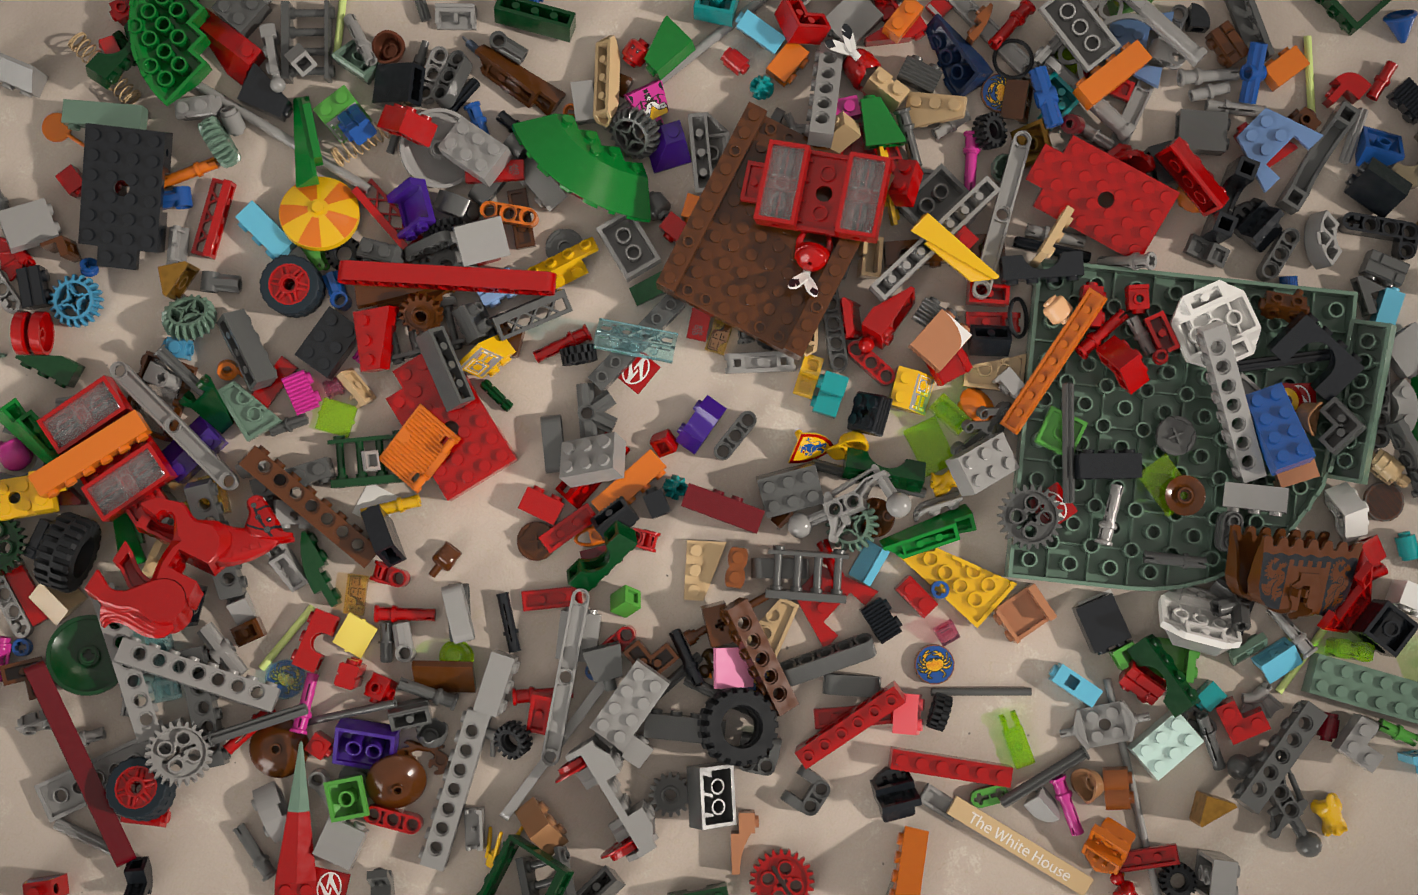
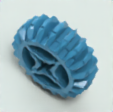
M72 274L71 278L64 276V281L57 280L58 287L52 286L55 293H49L53 300L48 301V303L54 306L49 310L53 313L56 312L54 318L60 319L59 322L61 324H67L68 327H73L74 325L76 328H80L81 324L88 326V320L95 322L94 315L101 316L97 310L103 309V306L99 305V302L104 301V298L99 297L103 292L102 290H97L99 285L93 283V279H86L84 275L78 277V275ZM75 286H84L88 293H79ZM73 308L78 316H69L65 309Z

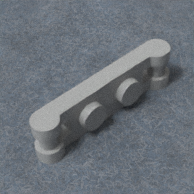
M780 351L725 354V360H727L725 374L797 371L794 359ZM780 358H786V365H781ZM735 360H741V367H735Z

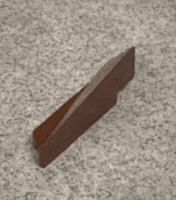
M483 44L475 49V54L480 57L482 63L480 67L482 74L529 109L535 104L545 115H551L565 98V92L487 45Z
M354 285L358 309L375 305L377 307L388 305L400 307L403 299H407L409 294L415 295L416 292L420 294L427 292L430 296L434 295L436 301L440 300L441 302L443 301L442 296L444 294L456 292L450 290Z

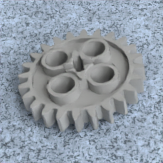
M180 721L177 722L176 726L169 722L168 729L162 725L160 728L161 733L155 730L153 733L154 737H149L148 742L150 744H147L145 749L150 752L144 754V758H149V760L145 762V766L152 765L148 772H156L154 779L161 777V784L167 780L169 781V787L173 785V782L177 783L178 788H180L182 782L189 786L190 780L196 783L198 780L197 776L204 777L202 770H209L210 767L207 764H211L213 759L208 756H212L214 751L208 750L211 748L210 743H206L208 735L202 737L203 729L197 732L196 724L189 728V722H186L184 726H181ZM179 737H184L187 739L188 742L186 744H181L178 742L177 739ZM192 744L195 745V747L187 749ZM165 747L170 753L162 754L159 749ZM176 751L177 753L183 752L182 757L180 755L174 757ZM196 754L199 759L192 761L188 755ZM171 759V760H170L168 763H166V764H163V763H162L163 761H166V760ZM176 764L181 770L172 771L170 766Z

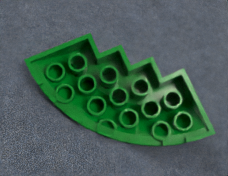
M130 0L128 31L132 55L147 85L166 106H169L199 85L212 71L210 65L200 56L211 44V41L199 29L210 15L205 7L198 2L199 0Z
M551 114L512 124L511 127L518 143L527 150L526 155L528 158H533L537 162V168L546 177L551 176L559 182L561 189L567 193H575L583 198L582 202L596 209L598 206L605 208L609 214L615 215V213L626 215V219L650 223L651 211L648 176L643 163L625 161L620 147L601 145L597 131L578 129L574 115Z

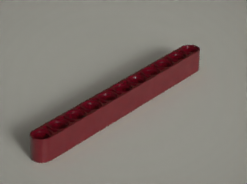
M43 659L24 667V673L116 867L118 868L136 859V855L114 809L108 804L105 789Z

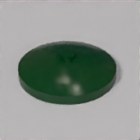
M83 615L72 618L63 623L53 633L46 649V665L51 677L62 689L75 695L94 696L102 694L118 684L97 615ZM116 623L109 624L112 629L120 628ZM122 638L116 641V647L119 648Z

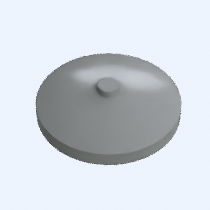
M433 108L420 112L418 115L424 114L431 117V122L437 124L438 127L430 147L420 146L404 137H400L399 152L406 171L412 178L425 179L427 187L442 189L460 184L465 180V171L444 157L438 146L462 115L444 108Z

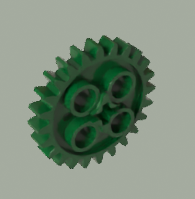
M14 519L0 521V576H4V571L11 573V567L18 568L16 561L23 562L24 560L20 555L27 554L22 549L29 545L23 542L28 536L21 534L25 528H18L21 522L14 521ZM9 543L10 551L7 553L5 551V546Z

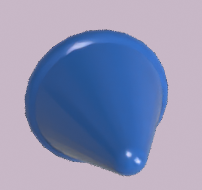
M1405 9L1388 13L1383 17V21L1401 44L1407 41L1418 12L1412 9Z

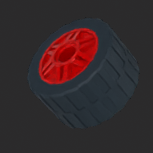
M282 255L273 259L262 271L259 282L260 293L263 300L274 311L290 318L309 316V314L314 313L321 306L326 295V285L321 271L305 258L296 255Z
M137 756L122 761L112 770L111 775L107 779L106 798L114 812L122 817L147 822L164 815L169 807L172 806L173 800L176 797L177 784L173 782V785L169 787V781L167 780L161 784V777L154 779L156 772H148L152 765L145 766V762L149 758Z

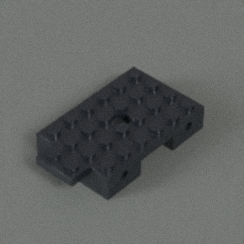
M86 123L78 244L98 246L97 266L139 270L140 251L165 252L167 212H162L165 173H170L173 133ZM120 180L125 181L129 185V192L125 196H120L115 191V185Z

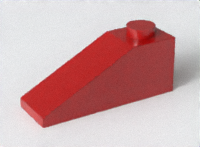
M919 16L898 44L909 43L912 40L918 41L925 36L928 26L921 16ZM882 27L866 37L863 44L865 47L896 43L882 33Z

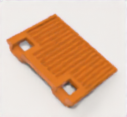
M419 404L379 456V460L418 494L422 490L423 484L429 481L450 454L451 448L458 444L461 438L422 404ZM447 436L449 439L443 445L441 442ZM417 473H419V478L416 481H414V476Z

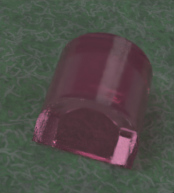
M951 619L933 628L936 637L943 647L960 638Z

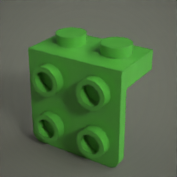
M1157 637L1161 641L1166 653L1173 658L1178 670L1182 671L1186 676V681L1194 683V679L1198 675L1196 659H1199L1200 652L1172 645L1168 638ZM1150 666L1148 667V669L1156 673L1158 676L1164 678L1163 675L1157 669Z

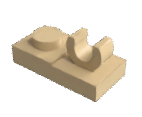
M352 367L341 371L336 376L342 386L352 394L349 400H357L356 409L373 402L377 398Z

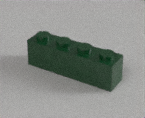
M497 0L494 6L495 23L569 43L576 28V13L530 0Z

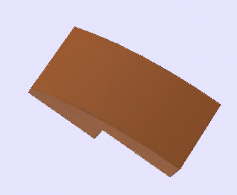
M992 3L987 7L983 5L975 13L977 15L974 20L975 24L967 31L966 41L970 45L978 39L992 13Z

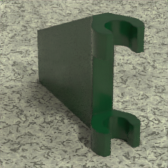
M204 374L196 383V386L204 392L196 399L191 391H187L178 402L182 406L194 410L223 434L234 424V420L211 377Z

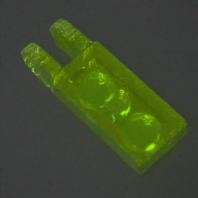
M1015 710L1010 711V716L1015 726L1008 728L1007 720L1003 714L999 715V720L1016 769H1020L1036 762L1022 724H1020Z

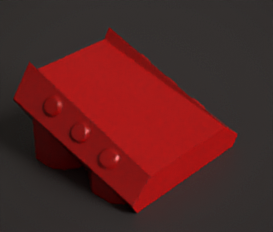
M846 297L840 298L845 340L859 339L862 336L859 311L861 305Z
M962 347L939 373L925 363L937 386H944V384L968 373L973 368L968 354Z

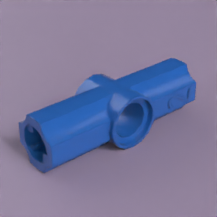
M1250 42L1247 62L1241 67L1239 74L1243 81L1239 102L1256 104L1260 82L1267 76L1264 62L1268 43Z
M1039 66L1030 70L1028 73L1034 88L1035 104L1041 110L1046 129L1063 124L1064 121L1058 105V93L1055 86L1051 84L1046 66Z

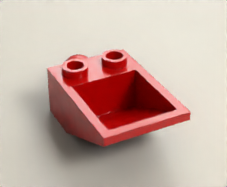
M914 287L907 288L871 309L861 323L862 339L859 341L858 347L862 352L869 353L874 349V346L883 350L886 345L889 346L894 339L893 334L915 304Z

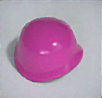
M18 438L11 439L0 445V463L6 469L20 471L31 463L33 452Z

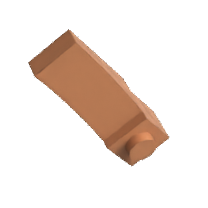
M738 810L739 830L731 831L732 875H740L741 857L745 844L751 833H755V828H759V815H755L754 810Z

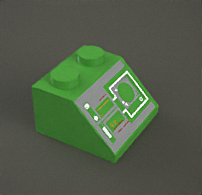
M345 85L341 86L313 108L332 134L343 144L348 138L338 126L341 123L337 117L340 113L347 111V108L353 104H357L369 121H373Z

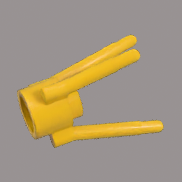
M491 826L488 828L485 858H487L485 865L489 868L493 867V861L501 851L499 847L503 832L500 831L495 849H491ZM520 826L515 835H521L524 828Z

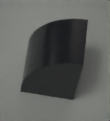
M1191 3L1187 8L1188 17L1186 19L1185 32L1205 33L1210 28L1209 14L1201 5Z

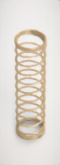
M84 32L75 34L68 42V47L76 52L78 57H82L83 63H88L97 52L102 53L101 50H97L89 57L88 61L83 60V57L90 55L96 49V44L89 46L91 39H87V35ZM84 35L83 39L78 44L73 46L76 39ZM89 40V43L85 47L79 49L81 45H83L86 41ZM95 46L91 52L84 55L89 48ZM86 47H88L83 52L82 56L78 55V51L84 50ZM128 78L122 79L113 90L110 87L108 88L110 91H114V96L119 97V101L123 102V104L132 100L127 104L134 105L141 97V92L138 89L130 92L133 84L127 85L120 95L115 94V91L127 84ZM126 80V82L122 86L117 88L121 82ZM131 86L127 92L123 93L126 88ZM130 92L123 101L120 99L121 96Z
M377 127L381 135L382 141L376 135H374V145L367 138L366 142L368 144L369 149L366 148L363 144H361L360 147L362 153L359 152L357 148L353 145V143L349 141L354 150L355 157L347 150L343 142H341V145L345 149L349 161H347L341 155L336 146L330 148V152L334 160L337 162V164L340 167L344 166V161L350 163V156L355 159L357 158L356 151L359 154L363 155V147L366 150L370 151V144L376 147V139L379 142L383 143V135L386 138L390 139V133H388V137L380 128Z

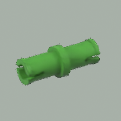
M1383 718L1379 719L1378 722L1382 724H1379L1378 731L1390 735L1396 741L1401 740L1413 747L1417 745L1413 740L1418 741V734L1405 730L1402 725L1392 724Z

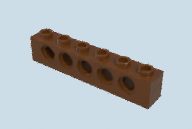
M976 234L975 236L979 240L970 248L979 258L981 257L979 245H984L986 234ZM919 239L884 242L885 268H890L900 258L899 253L901 251L907 252ZM1004 243V245H1003V249H1002L1000 258H1001L1002 256H1006V254H1005V243ZM935 253L924 265H929V268L941 267V264H947V262Z
M739 597L721 608L722 621L729 627L731 631L730 637L740 649L739 655L743 661H746L749 667L747 669L748 673L757 683V691L764 695L765 700L771 702V710H775L777 716H782L799 705L748 599ZM740 618L743 619V624L741 627H739L738 621ZM749 636H751L752 641H751V643L748 645V644H747V639H748ZM759 653L760 660L756 662V656ZM768 671L769 677L765 680L764 676L765 673ZM777 688L778 693L774 697L773 692Z

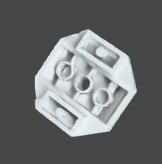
M1218 280L1180 297L1170 325L1180 344V350L1186 362L1206 368L1200 357L1202 354L1201 347L1198 346L1195 335H1197L1196 328L1218 320L1227 324L1236 361L1255 353L1262 327L1245 291L1222 280ZM1217 341L1212 344L1211 350L1217 347ZM1222 360L1217 363V369L1221 368Z
M1196 586L1174 589L1164 593L1159 598L1160 627L1165 629L1172 645L1217 656L1231 648H1239L1242 643L1241 632L1234 631L1231 623V614L1222 617L1213 616L1210 611V602L1218 597L1207 589Z

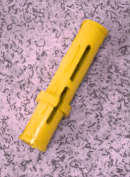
M419 494L405 498L398 497L396 500L379 504L387 514L403 513L405 510L422 506ZM366 507V508H361L360 511L363 512V511H365L368 507Z

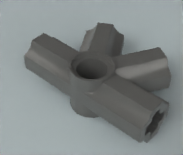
M594 383L576 384L580 438L598 435L597 428L611 433L618 418L605 411L617 403L606 389L595 397ZM586 408H590L593 412L592 416L588 419L582 417V412Z
M1221 578L1216 579L1208 590L1218 597L1210 602V611L1213 616L1222 617L1231 614V623L1234 631L1242 632L1251 628L1249 609L1251 601L1232 593L1226 582Z

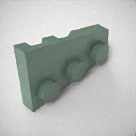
M234 380L217 390L247 442L252 441L283 422V420Z

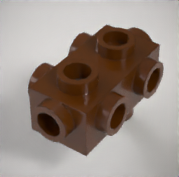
M1296 289L1293 295L1266 291L1264 297L1260 298L1258 302L1260 315L1267 319H1284L1288 323L1301 311L1307 315L1310 312V306H1307V297L1302 296L1304 292L1301 289Z

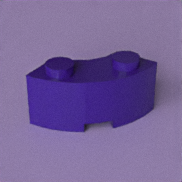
M708 395L703 401L699 399L693 407L695 412L687 424L683 422L677 430L679 436L676 442L693 454H696L727 408Z

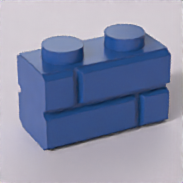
M353 104L347 108V111H343L337 116L341 122L338 126L350 142L355 141L360 146L367 141V138L370 139L377 134V130L357 104Z

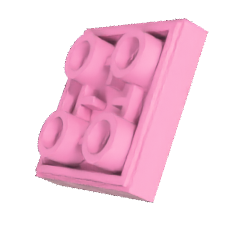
M739 647L713 648L715 689L754 687V679L748 673L747 669L749 667L746 661H743L739 655Z

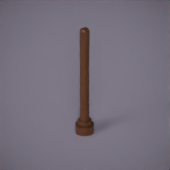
M766 592L749 601L752 608L770 599L765 598ZM718 619V623L715 625L719 627L724 622H722L721 619ZM705 625L697 630L688 629L683 632L690 647L697 643L696 641L699 640V637L707 633Z

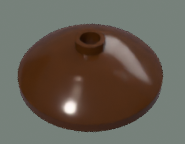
M291 719L260 729L251 736L249 743L250 757L255 767L263 774L274 778H284L294 774L299 742H303V750L309 742L308 735L290 732L294 720ZM274 746L279 747L278 753L273 751ZM304 750V760L306 763L309 753Z
M392 754L379 759L371 766L365 779L366 791L371 800L380 806L388 808H402L412 804L423 794L427 783L426 772L422 764L417 759L404 754Z

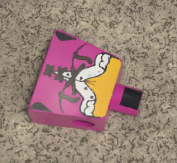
M657 79L624 94L625 99L632 108L638 106L639 110L645 108V113H651L650 118L652 120L656 119V126L664 125L661 115L668 113L669 109L661 80Z

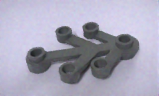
M1002 401L996 407L986 408L985 406H980L976 411V415L984 421L966 419L961 424V428L966 433H971L974 429L979 430L964 443L961 441L953 443L950 448L951 454L954 456L976 443L980 438H985L992 434L996 424L997 429L995 433L1004 432L1005 427L999 423L1012 404ZM989 416H993L990 420H985Z

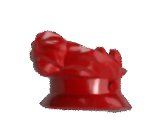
M1119 143L1107 152L1144 173L1152 172L1156 168L1151 155L1144 154L1142 150H1132L1131 145Z

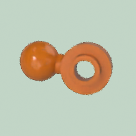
M225 359L219 362L217 374L222 380L229 381L237 375L243 378L234 361ZM228 366L231 369L226 371L224 370V367Z

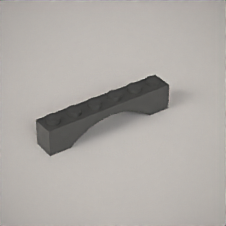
M1345 100L1335 107L1320 131V134L1324 136L1308 150L1275 203V206L1290 215L1295 214L1301 209L1325 163L1350 130L1361 110Z

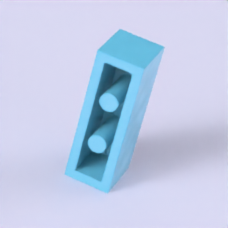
M251 201L235 216L239 221L237 225L244 232L249 231L253 235L251 239L257 245L261 246L263 244L267 248L265 253L271 259L281 257L282 255H289L297 247L288 239L283 229L254 201Z

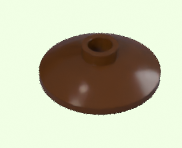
M1181 475L1175 477L1168 483L1165 489L1166 504L1171 511L1178 515L1189 516L1197 513L1203 507L1206 500L1203 484L1193 476ZM1181 492L1186 493L1184 500L1180 497Z

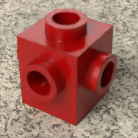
M373 672L371 679L365 686L364 695L370 697L369 702L371 703L392 700L398 683Z

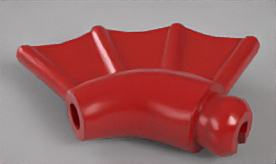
M0 237V269L7 273L9 281L12 282L17 277L16 269L34 266L36 261L26 250L11 254L6 239Z

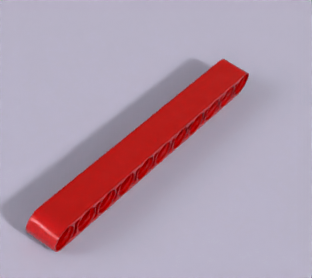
M341 260L339 261L337 282L346 285L553 296L556 290L557 274L548 271Z

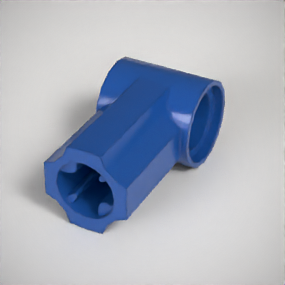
M178 186L172 188L173 190L164 191L163 210L172 208L189 209L193 207L190 186Z
M338 270L326 273L322 277L330 296L331 305L339 311L349 310L352 306V299L347 293L345 284L337 282ZM340 297H345L344 303L342 305H338V299Z

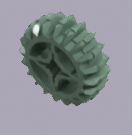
M215 116L207 117L198 124V130L203 140L221 166L227 169L236 165L241 160L235 143Z
M192 294L189 297H185L183 295V298H176L175 302H169V306L164 307L161 322L165 332L172 339L177 338L178 341L185 339L187 342L189 339L203 338V334H210V330L214 329V325L217 323V312L207 297L202 298L200 295L194 297Z
M853 498L851 501V506L855 507L857 506L858 501L856 502V500ZM867 503L868 509L861 511L862 514L860 516H849L850 520L855 522L853 524L854 529L850 528L851 524L849 526L846 525L838 537V542L835 543L836 547L839 548L841 546V549L845 551L849 549L850 552H854L856 547L857 551H862V545L866 548L869 547L868 540L874 542V538L871 536L872 534L878 535V532L874 530V528L879 527L878 523H874L878 516L873 515L875 509H869V503ZM836 505V507L838 508L837 510L833 509L834 515H837L840 512L839 505ZM829 522L825 523L826 527H830ZM866 522V529L863 533L861 527ZM853 533L858 539L846 541L842 536Z

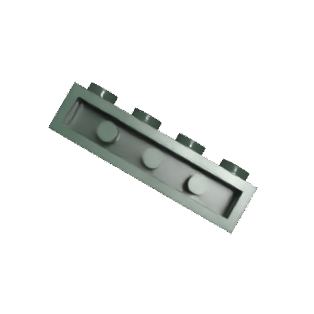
M63 99L61 123L74 131H80V128H85L86 123L147 130L149 110L143 105Z

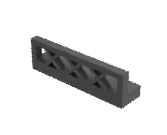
M1224 0L1235 30L1246 46L1249 48L1251 41L1268 43L1265 61L1272 57L1275 52L1255 0Z
M557 289L553 296H540L488 319H490L495 327L500 341H503L573 310L565 289ZM562 298L566 309L562 311L553 309L556 300ZM540 307L548 309L547 315L543 319L535 316ZM523 314L531 317L527 326L517 324L520 316ZM505 322L512 324L510 333L503 335L500 324Z

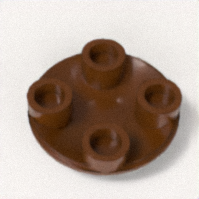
M872 497L866 501L870 504L869 509H875L873 515L878 516V519L874 521V523L879 524L878 528H874L878 535L872 534L871 536L877 538L886 535L892 529L895 517L888 513L886 508L887 501ZM866 522L861 527L863 533L866 529Z

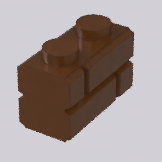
M1229 20L1212 30L1205 37L1207 47L1211 51L1214 50L1217 54L1218 63L1223 67L1225 66L1226 69L1232 67L1248 55L1249 48Z

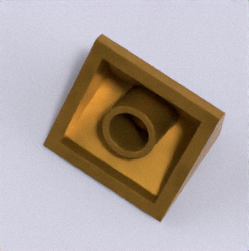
M1043 118L1010 132L1012 139L1021 130L1027 131L1031 135V145L1024 169L1033 166L1045 143L1052 147ZM1018 136L1017 143L1026 145L1027 139L1024 136Z
M186 261L159 266L158 272L163 295L175 301L176 298L181 299L200 269Z
M1196 790L1189 819L1198 826L1204 827L1236 809L1237 806L1225 798Z

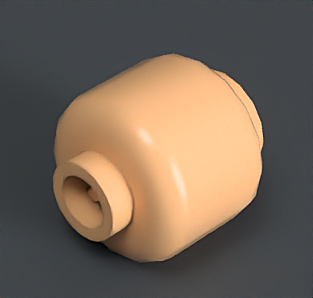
M1053 295L1043 304V314L1053 325L1062 323V325L1066 324L1073 311L1072 305L1062 295Z

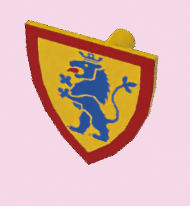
M797 430L795 436L798 440L788 463H805L826 455V449L833 446V444L824 435L803 433L802 430Z

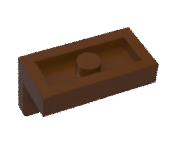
M1006 80L1000 117L1017 120L1019 124H1028L1034 90L1029 80Z
M61 235L40 243L41 248L52 253L59 252L62 258L76 263L82 260L77 243Z

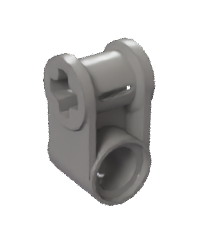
M1153 39L1151 41L1148 53L1153 58L1149 63L1177 70L1185 62L1186 59L1167 42L1160 39Z
M154 361L149 362L142 378L151 384L171 391H177L182 384V379L176 373Z

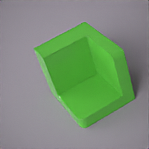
M624 585L610 595V612L627 618L641 609V591Z
M1128 640V643L1123 646L1115 647L1108 651L1115 665L1120 670L1130 667L1128 664L1133 658L1127 650L1135 645L1132 640Z

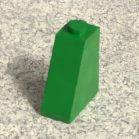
M668 16L663 19L644 58L648 73L652 77L656 75L659 80H662L696 50L693 41Z
M866 95L863 99H860L859 106L861 110L864 150L876 149L880 146H883V148L904 146L906 142L905 136L882 98L875 97V95Z

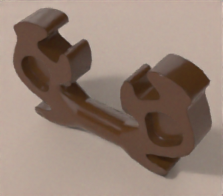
M409 739L404 741V744L409 746L399 749L396 753L408 755L415 759L416 756L412 754L414 751L432 753L434 758L429 760L428 766L431 768L434 765L438 768L434 772L435 775L444 774L449 763V756L439 750L444 749L445 745L435 749L427 748L421 743Z

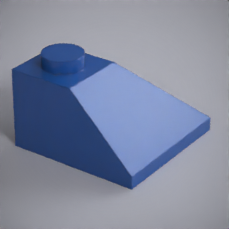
M1363 126L1355 152L1356 166L1359 167L1364 161L1368 162L1372 157L1386 166L1404 160L1405 153L1402 136Z

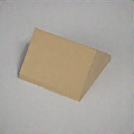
M38 584L29 596L35 605L56 626L88 599L79 588L76 591L64 593Z

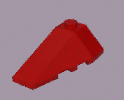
M205 8L210 17L199 29L211 41L209 47L225 72L243 86L253 63L260 67L267 57H265L264 52L258 46Z

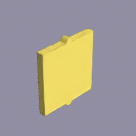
M349 612L332 642L345 649V652H350L361 659L379 628L368 623L365 618L361 619Z

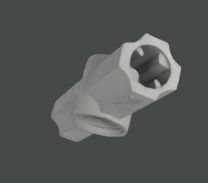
M212 622L197 632L209 648L211 657L218 664H221L226 671L227 668L238 671V675L241 676L248 670L242 659L237 655L235 646L231 641L222 636Z

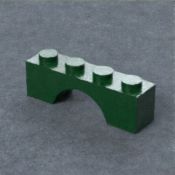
M128 22L124 25L125 36L128 39L126 46L119 52L112 54L98 52L85 66L87 76L106 89L112 84H116L124 71H128L135 61L131 51Z
M848 447L844 457L842 478L849 480L855 478L875 464L881 471L886 470L890 473L888 478L895 488L909 492H921L925 482L926 462L906 459L898 467L885 468L876 464L870 458L868 451ZM871 472L858 481L861 482L864 478L869 477L875 473Z
M616 520L604 532L605 545L607 547L605 552L592 559L578 558L566 571L568 585L576 589L584 588L588 592L595 588L598 582L607 576L636 547L637 538L635 530Z
M1153 634L1144 637L1127 650L1138 667L1150 666L1157 669L1163 675L1167 684V693L1163 702L1175 718L1201 702L1197 691L1189 685L1184 673L1178 670L1171 655L1166 653L1161 641Z

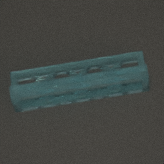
M599 318L593 348L672 364L678 333ZM602 326L611 327L612 330L608 331L601 328ZM627 330L631 331L632 333L628 335L624 334L622 331ZM648 334L651 335V338H644L642 335ZM668 338L673 340L672 343L664 342L662 339Z

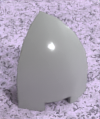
M1044 786L1035 790L1037 793L1035 797L1027 798L1024 806L1037 819L1044 822L1060 820L1059 807Z

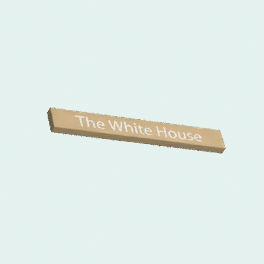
M957 795L946 811L948 815L1080 895L1086 894L1094 880Z

